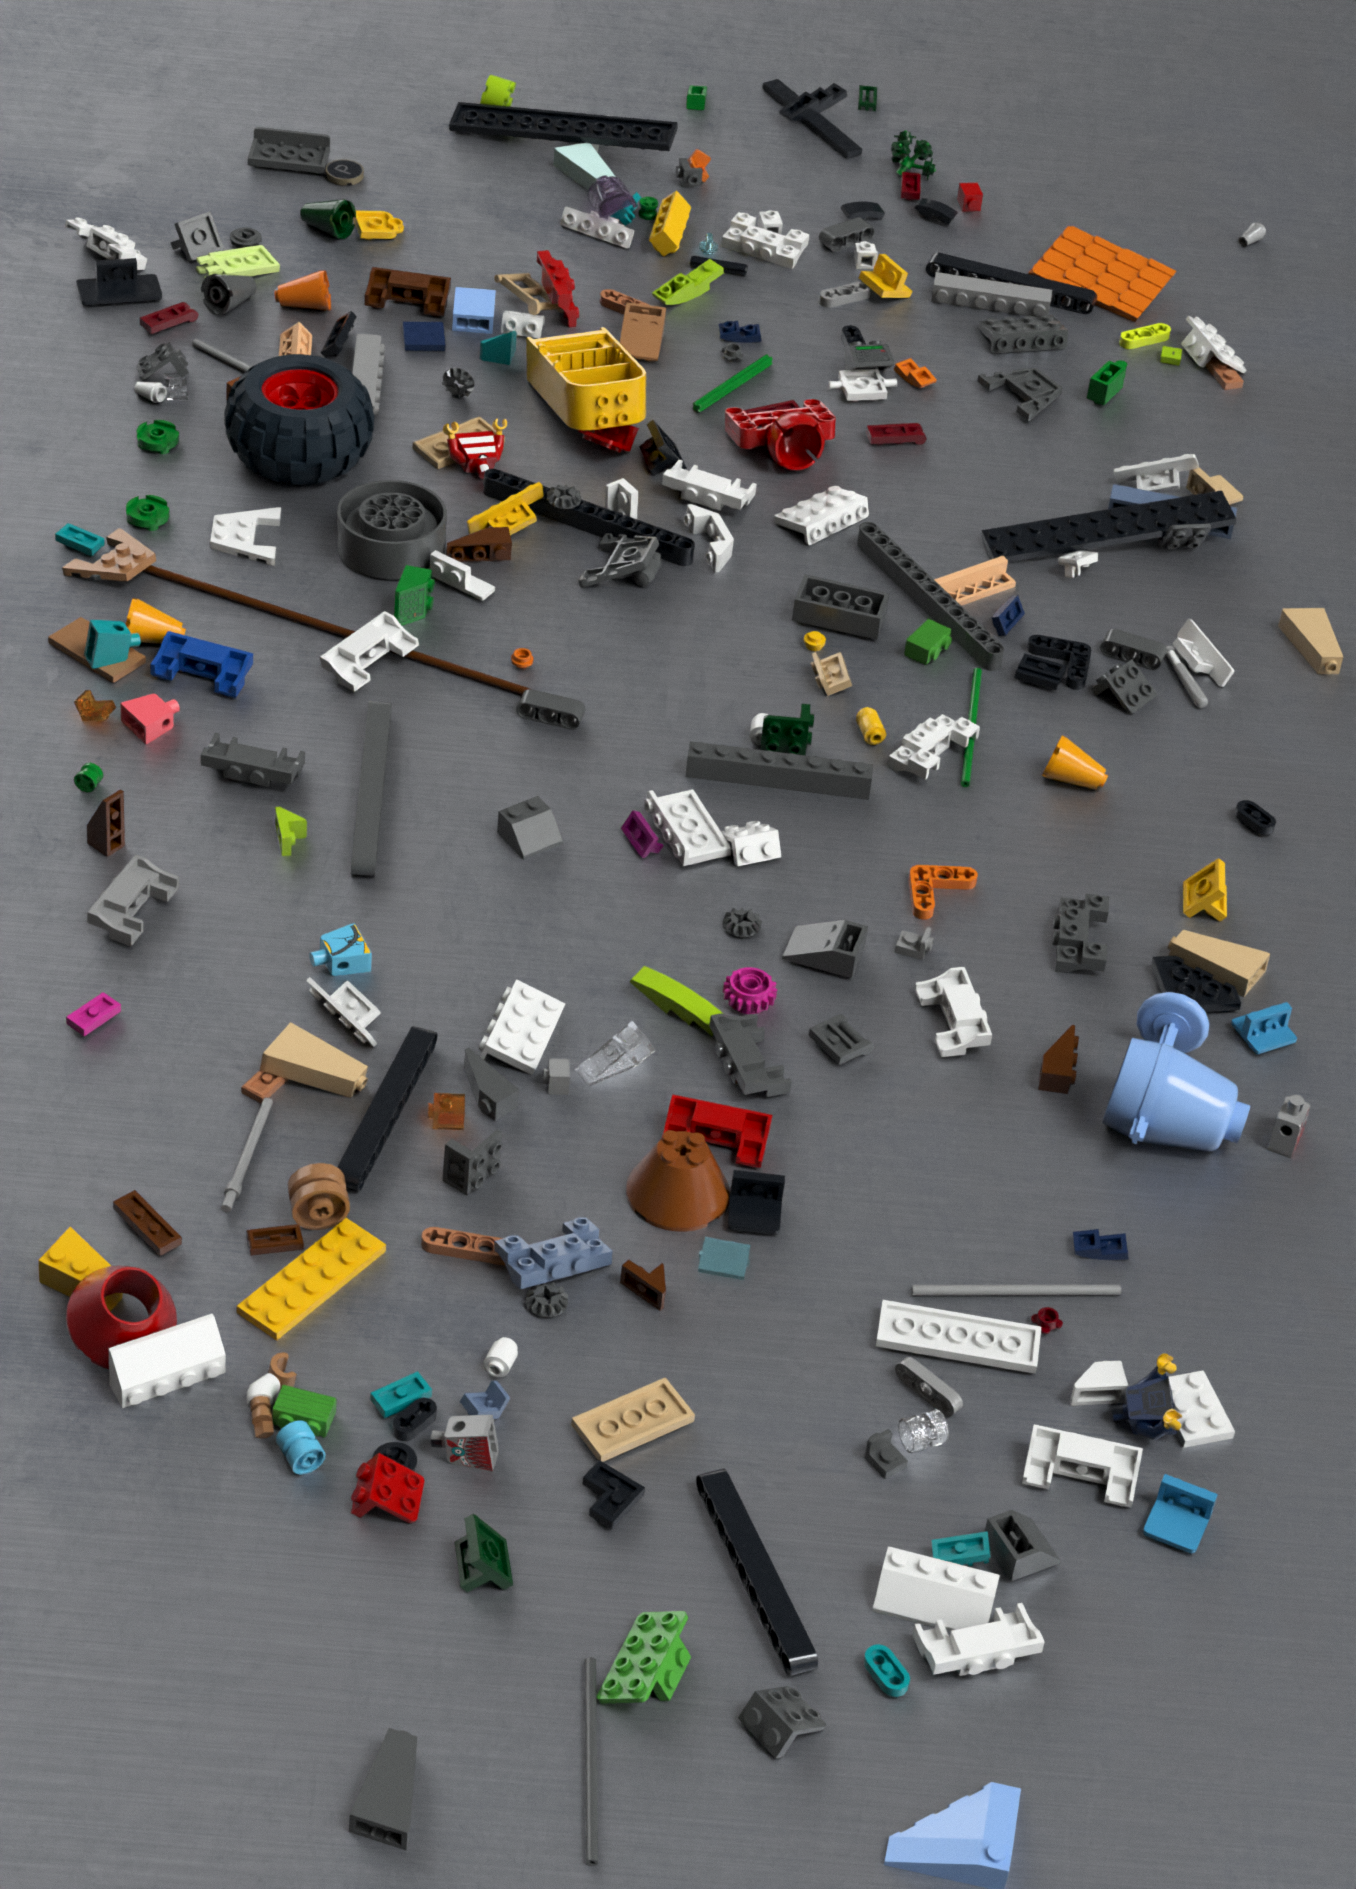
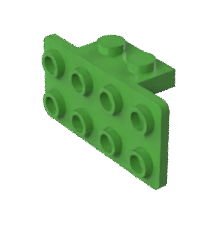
M685 1611L642 1612L637 1616L597 1694V1699L600 1703H642L649 1698L652 1690H654L660 1701H670L691 1659V1655L679 1637L688 1620V1615Z

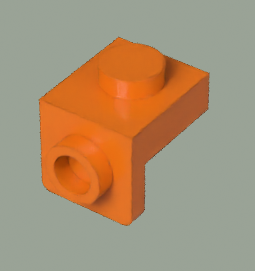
M695 149L688 158V162L691 168H702V181L705 182L709 178L705 167L711 161V158L702 151Z

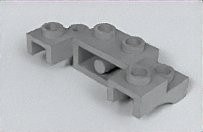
M136 854L120 874L112 879L110 886L101 892L98 900L87 912V922L108 930L110 939L132 946L143 933V920L133 916L150 896L168 902L179 889V876L159 869L147 858Z

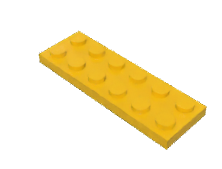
M345 1218L237 1305V1314L277 1341L385 1253L386 1244L348 1218Z

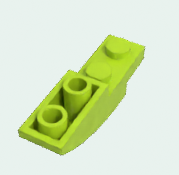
M709 259L686 276L679 273L653 291L652 296L665 305H675L690 301L710 290V283L724 274L723 267Z

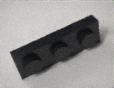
M352 311L336 321L321 351L325 358L332 354L335 356L342 351V345L348 339V333L353 329V323L357 317Z

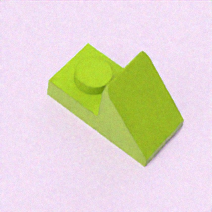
M275 807V828L281 855L291 856V846L295 845V839L307 837V821L282 807Z

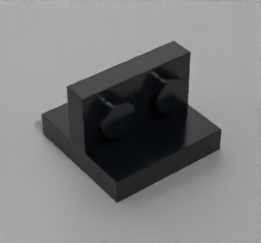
M652 420L647 424L652 437L641 444L639 448L649 470L655 476L668 465L672 464L674 466L678 460L683 459L673 440ZM683 461V462H682V469L685 470V469H687V467H686V465H685V463H684V461Z

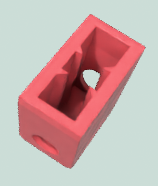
M149 694L122 702L121 722L145 744H148L173 728V714L179 712L180 707L175 699L164 702L157 694Z

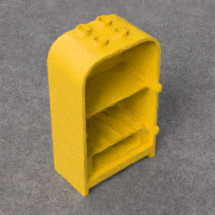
M601 327L599 331L538 339L526 338L527 381L567 426L576 430L588 431L637 424L645 419L646 371L605 327Z

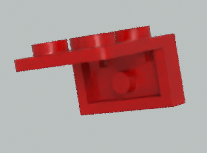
M626 425L597 429L594 433L578 430V432L583 433V438L621 453L622 449L630 452L639 428Z
M380 1453L367 1463H362L356 1473L358 1481L351 1497L353 1501L351 1514L361 1518L377 1506L407 1523H414L418 1518L425 1482L423 1476Z

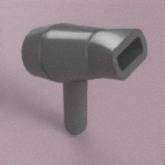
M655 552L646 569L616 577L612 580L633 577L637 585L641 587L647 586L654 580L659 568L662 566L661 555Z

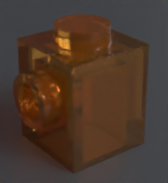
M434 1093V1102L428 1103V1119H433V1129L464 1130L465 1094Z

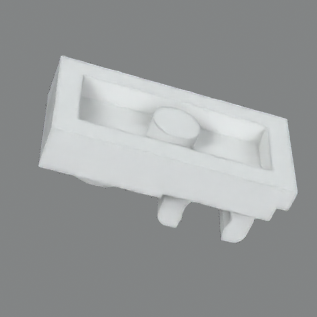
M1076 551L1059 557L1058 562L1059 565H1065V577L1073 578L1074 575H1080L1081 567H1089L1091 563L1097 562L1098 553Z

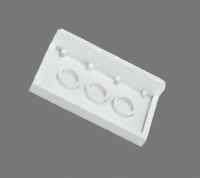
M831 486L828 490L815 494L806 501H800L791 508L783 509L781 513L774 515L775 524L804 533L805 543L812 545L867 518L869 515L868 499L865 496L856 494L854 491H847L839 486Z
M693 789L657 797L653 790L647 791L644 808L647 813H650L655 826L660 829L665 842L669 843L674 856L680 860L683 866L731 855V846Z
M516 979L512 988L507 986L501 998L505 1003H499L493 1015L497 1017V1020H491L486 1030V1033L490 1035L489 1037L484 1035L478 1049L482 1051L480 1057L483 1060L488 1053L533 1075L565 1003Z

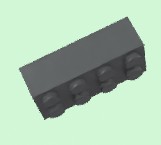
M805 574L795 597L792 620L877 640L887 614L890 593Z

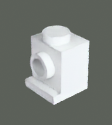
M866 241L855 243L854 261L856 269L873 270L878 256L875 244ZM869 259L870 262H861V260Z

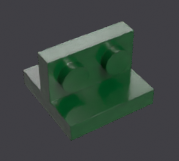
M474 1513L464 1518L467 1535L454 1542L460 1587L468 1593L490 1580L503 1590L513 1586L507 1540Z

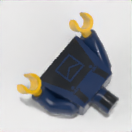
M1166 1353L1161 1354L1157 1359V1366L1146 1377L1126 1389L1127 1403L1112 1405L1114 1421L1129 1419L1132 1433L1152 1440H1158L1164 1435L1177 1434V1430L1181 1428V1423L1177 1420L1182 1418V1415L1174 1410L1172 1389L1169 1377L1166 1376V1372L1172 1374L1176 1371V1365L1171 1363L1173 1361L1172 1356Z

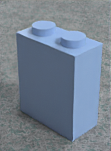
M456 287L452 331L492 334L496 290Z

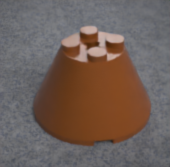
M669 1130L663 1134V1137L630 1172L626 1184V1196L634 1212L638 1211L646 1218L645 1222L664 1230L687 1232L705 1228L712 1220L719 1219L728 1207L730 1189L702 1134Z

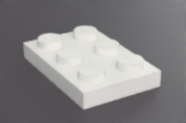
M1204 1370L1169 1377L1174 1410L1182 1415V1418L1177 1420L1181 1423V1428L1177 1430L1176 1435L1183 1448L1233 1439L1235 1430Z

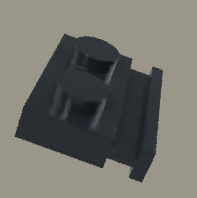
M1024 653L1018 669L1015 671L1014 678L1057 691L1058 685H1060L1065 674L1066 665Z

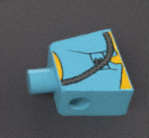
M355 923L322 935L320 937V950L309 953L310 962L313 967L325 964L333 976L371 971L372 953Z

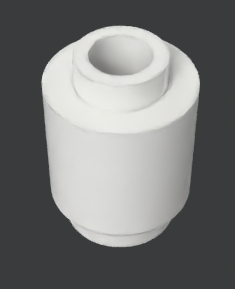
M757 714L751 721L749 736L750 740L756 745H761L763 718L768 714Z
M503 1337L495 1341L483 1361L484 1369L491 1376L501 1378L509 1373L518 1355L517 1344L512 1339Z

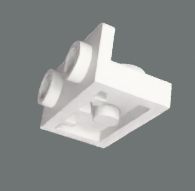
M505 310L503 312L501 333L506 334L516 331L518 336L541 338L545 316Z
M624 478L607 484L605 508L637 519L638 491Z

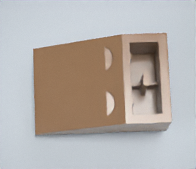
M626 303L620 344L633 358L658 361L665 328L666 308Z

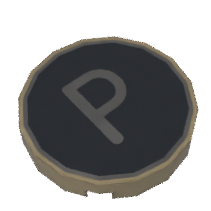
M340 159L328 163L326 175L327 179L334 184L345 186L347 183H351V185H355L364 178V168L355 161Z

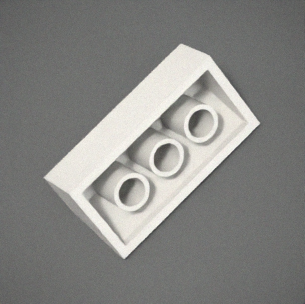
M213 1314L109 1348V1385L122 1408L139 1404L142 1401L157 1396H163L168 1392L189 1387L197 1382L215 1378L226 1373V1354Z
M888 1546L872 1611L934 1628L936 1620L942 1619L946 1631L950 1632L952 1630L989 1623L1000 1575Z

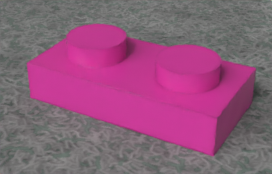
M102 992L66 1017V1024L82 1036H86L120 1013L121 1004Z

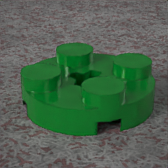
M154 420V424L148 425L147 422H144L136 430L137 446L140 449L167 454L170 452V449L178 444L179 430H176V426L173 423L165 420Z
M146 495V499H139V496L126 504L127 523L146 528L148 531L157 530L170 517V509L167 506L166 500L159 496Z

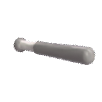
M1171 645L1166 646L1167 653L1165 657L1172 663L1175 673L1197 708H1204L1208 703L1205 694L1186 666L1177 657L1176 649Z

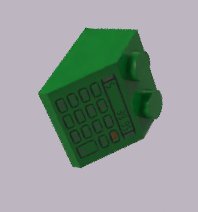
M409 565L405 566L395 590L394 617L401 626L424 619L427 611L432 610L434 597L430 596L435 584V580L431 579L432 570Z

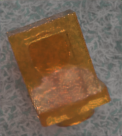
M85 690L74 701L82 721H105L109 718V714L116 709L113 700L95 701L91 690Z

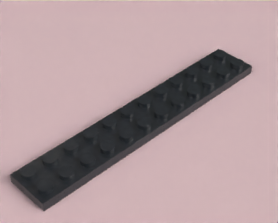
M458 102L449 123V130L457 132L564 141L568 143H590L659 151H670L678 129L677 122L466 102Z
M1216 491L981 530V538L991 560L1004 556L1009 563L1164 537L1172 525L1210 524L1211 529L1236 524V517L1223 491Z

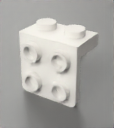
M750 821L744 827L731 825L724 827L725 830L721 831L725 839L732 842L734 865L736 866L781 857L778 830L769 827V824H760V821Z

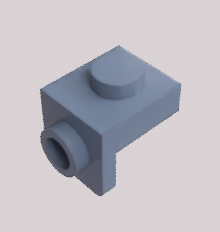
M491 1381L485 1392L464 1393L460 1403L466 1409L468 1415H493V1419H499L510 1397L498 1381Z

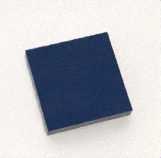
M403 322L405 351H445L443 322Z

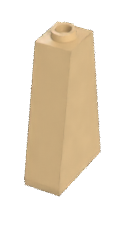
M1282 608L1278 624L1280 630L1317 674H1339L1343 654L1325 609Z
M1182 930L1177 937L1173 936L1168 945L1170 950L1169 956H1178L1184 959V964L1193 969L1199 967L1214 975V980L1222 984L1226 982L1235 986L1238 995L1242 997L1246 996L1266 972L1270 953L1187 930Z
M291 1022L263 1052L260 1070L349 1098L357 1090L362 1091L368 1081L366 1077L367 1065Z

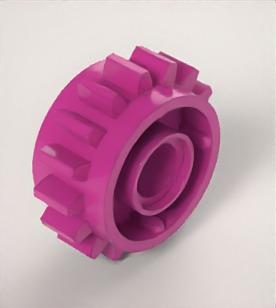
M745 967L733 971L731 976L726 977L723 993L724 1000H728V1005L736 1011L744 1014H758L768 1010L769 1005H774L777 989L776 982H772L771 976L758 968Z

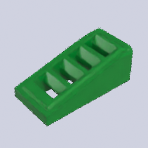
M689 86L686 103L687 109H705L706 86Z

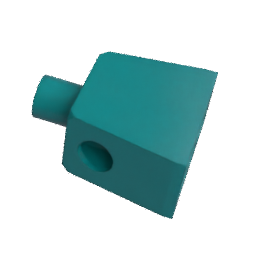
M90 620L84 656L92 669L126 661L129 648L140 646V635L138 633H131L122 621Z

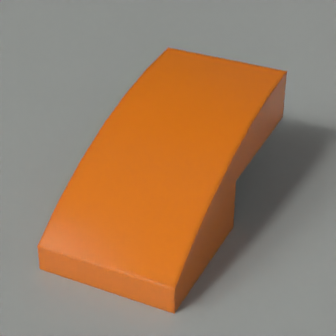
M911 358L896 363L894 366V371L915 387L923 388L937 381L925 366L919 368Z

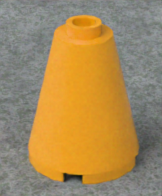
M138 598L132 599L125 625L131 633H138L140 635L141 643L162 644L163 638L168 631L185 635L186 629L182 628V622Z
M1063 735L1042 774L1043 777L1094 790L1098 786L1102 788L1108 778V775L1105 774L1106 769Z

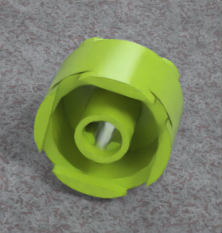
M490 74L485 86L487 87L485 92L483 91L480 104L511 107L513 98L510 96L511 93H514L516 83Z

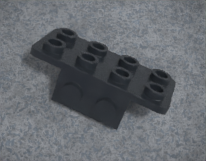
M136 258L95 261L96 278L79 279L76 281L82 305L94 306L96 304L134 303L136 301L162 299V291L157 275H137Z

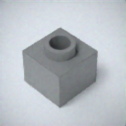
M549 1058L548 1069H543V1084H548V1094L568 1095L570 1083L569 1059Z

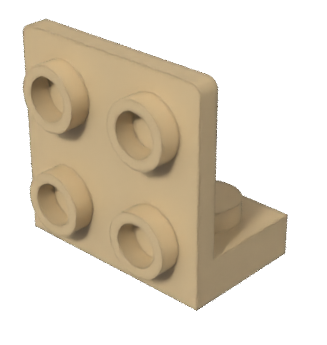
M1201 468L1192 469L1189 472L1186 488L1193 495L1223 491L1229 505L1243 501L1244 496L1221 475L1209 477Z

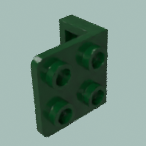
M801 704L800 718L774 715L764 716L760 750L806 756L807 745H811L812 732L809 731V727L813 728L814 714H810L811 704Z

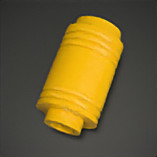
M869 707L860 709L856 716V722L865 742L869 745L881 743L886 737V731L876 710Z

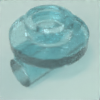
M707 233L705 241L699 243V249L707 255L718 251V244L713 241L712 233Z

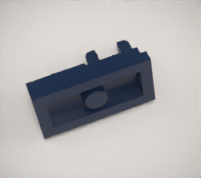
M1018 595L1010 597L991 617L998 636H1006L1025 614Z

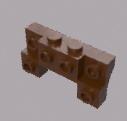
M372 267L365 292L364 305L373 308H384L387 300L423 304L424 314L444 316L451 289V278Z

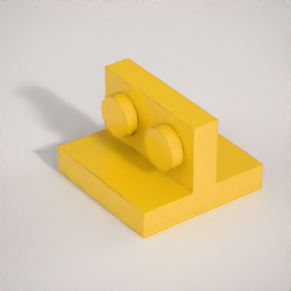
M879 254L873 271H861L858 277L881 298H910L912 290L904 284L908 273L886 254Z
M1216 859L1183 881V913L1187 917L1191 918L1203 909L1208 915L1213 916L1219 922L1227 917L1225 863L1221 859Z

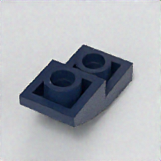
M726 321L719 324L721 339L740 343L762 341L759 324H748L739 327L738 321Z

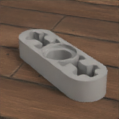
M859 281L822 290L820 292L819 304L823 307L831 308L868 299L871 288L864 282Z
M906 1357L895 1366L898 1378L944 1415L952 1416L963 1407L960 1395L914 1358Z

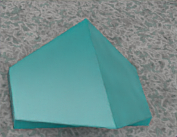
M511 331L481 341L480 359L482 361L510 365L516 350L517 332Z

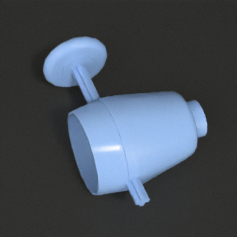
M1165 992L1149 997L1138 1009L1136 1021L1140 1035L1145 1040L1131 1039L1102 1123L1123 1135L1129 1136L1134 1144H1137V1141L1202 1151H1215L1219 1148L1223 1139L1237 1144L1243 1131L1250 1105L1237 1101L1238 1087L1235 1083L1185 1054L1199 1048L1208 1036L1209 1020L1205 1010L1195 1000L1184 994Z

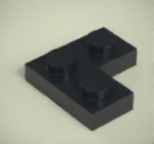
M600 1460L583 1477L582 1484L601 1495L590 1508L589 1516L610 1529H613L645 1493L644 1486Z

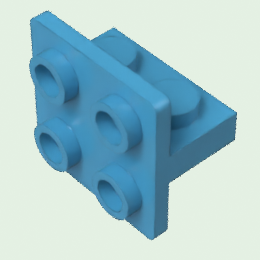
M1287 1002L1234 1018L1231 1021V1025L1255 1054L1271 1051L1296 1043L1297 1041L1296 1035L1288 1027L1292 1007Z

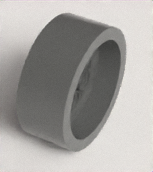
M380 480L359 485L348 491L338 503V554L342 561L351 569L374 578L400 579L406 565L428 569L430 568L431 553L436 550L445 555L446 506L436 493L412 482Z

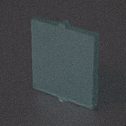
M705 1237L703 1250L699 1252L701 1259L698 1272L744 1280L746 1267L750 1265L748 1257L751 1245Z

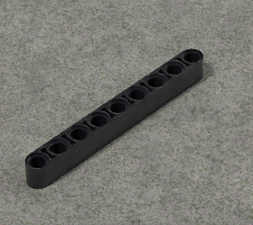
M934 253L926 266L927 274L934 278L936 272L1050 289L1052 290L1050 306L1080 314H1090L1097 301V294L1091 289L944 253Z
M416 1026L410 1028L337 1166L345 1176L346 1188L361 1191L435 1049L438 1037L437 1032Z
M723 1468L697 1475L696 1485L698 1493L785 1673L788 1676H793L817 1669L818 1657L815 1648L727 1470Z

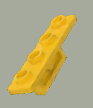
M537 482L534 485H529L523 491L509 496L506 500L491 506L488 510L478 515H474L467 521L468 533L472 534L488 527H509L511 536L537 521V518L528 505L544 496L542 484Z

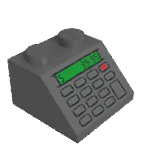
M871 341L869 345H862V342H850V345L844 348L845 370L878 369L879 371H885L895 365L888 344H881V341Z

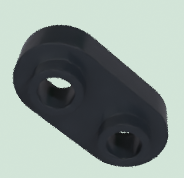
M1242 800L1237 803L1235 816L1260 835L1271 834L1274 831L1276 819L1271 814L1249 800Z

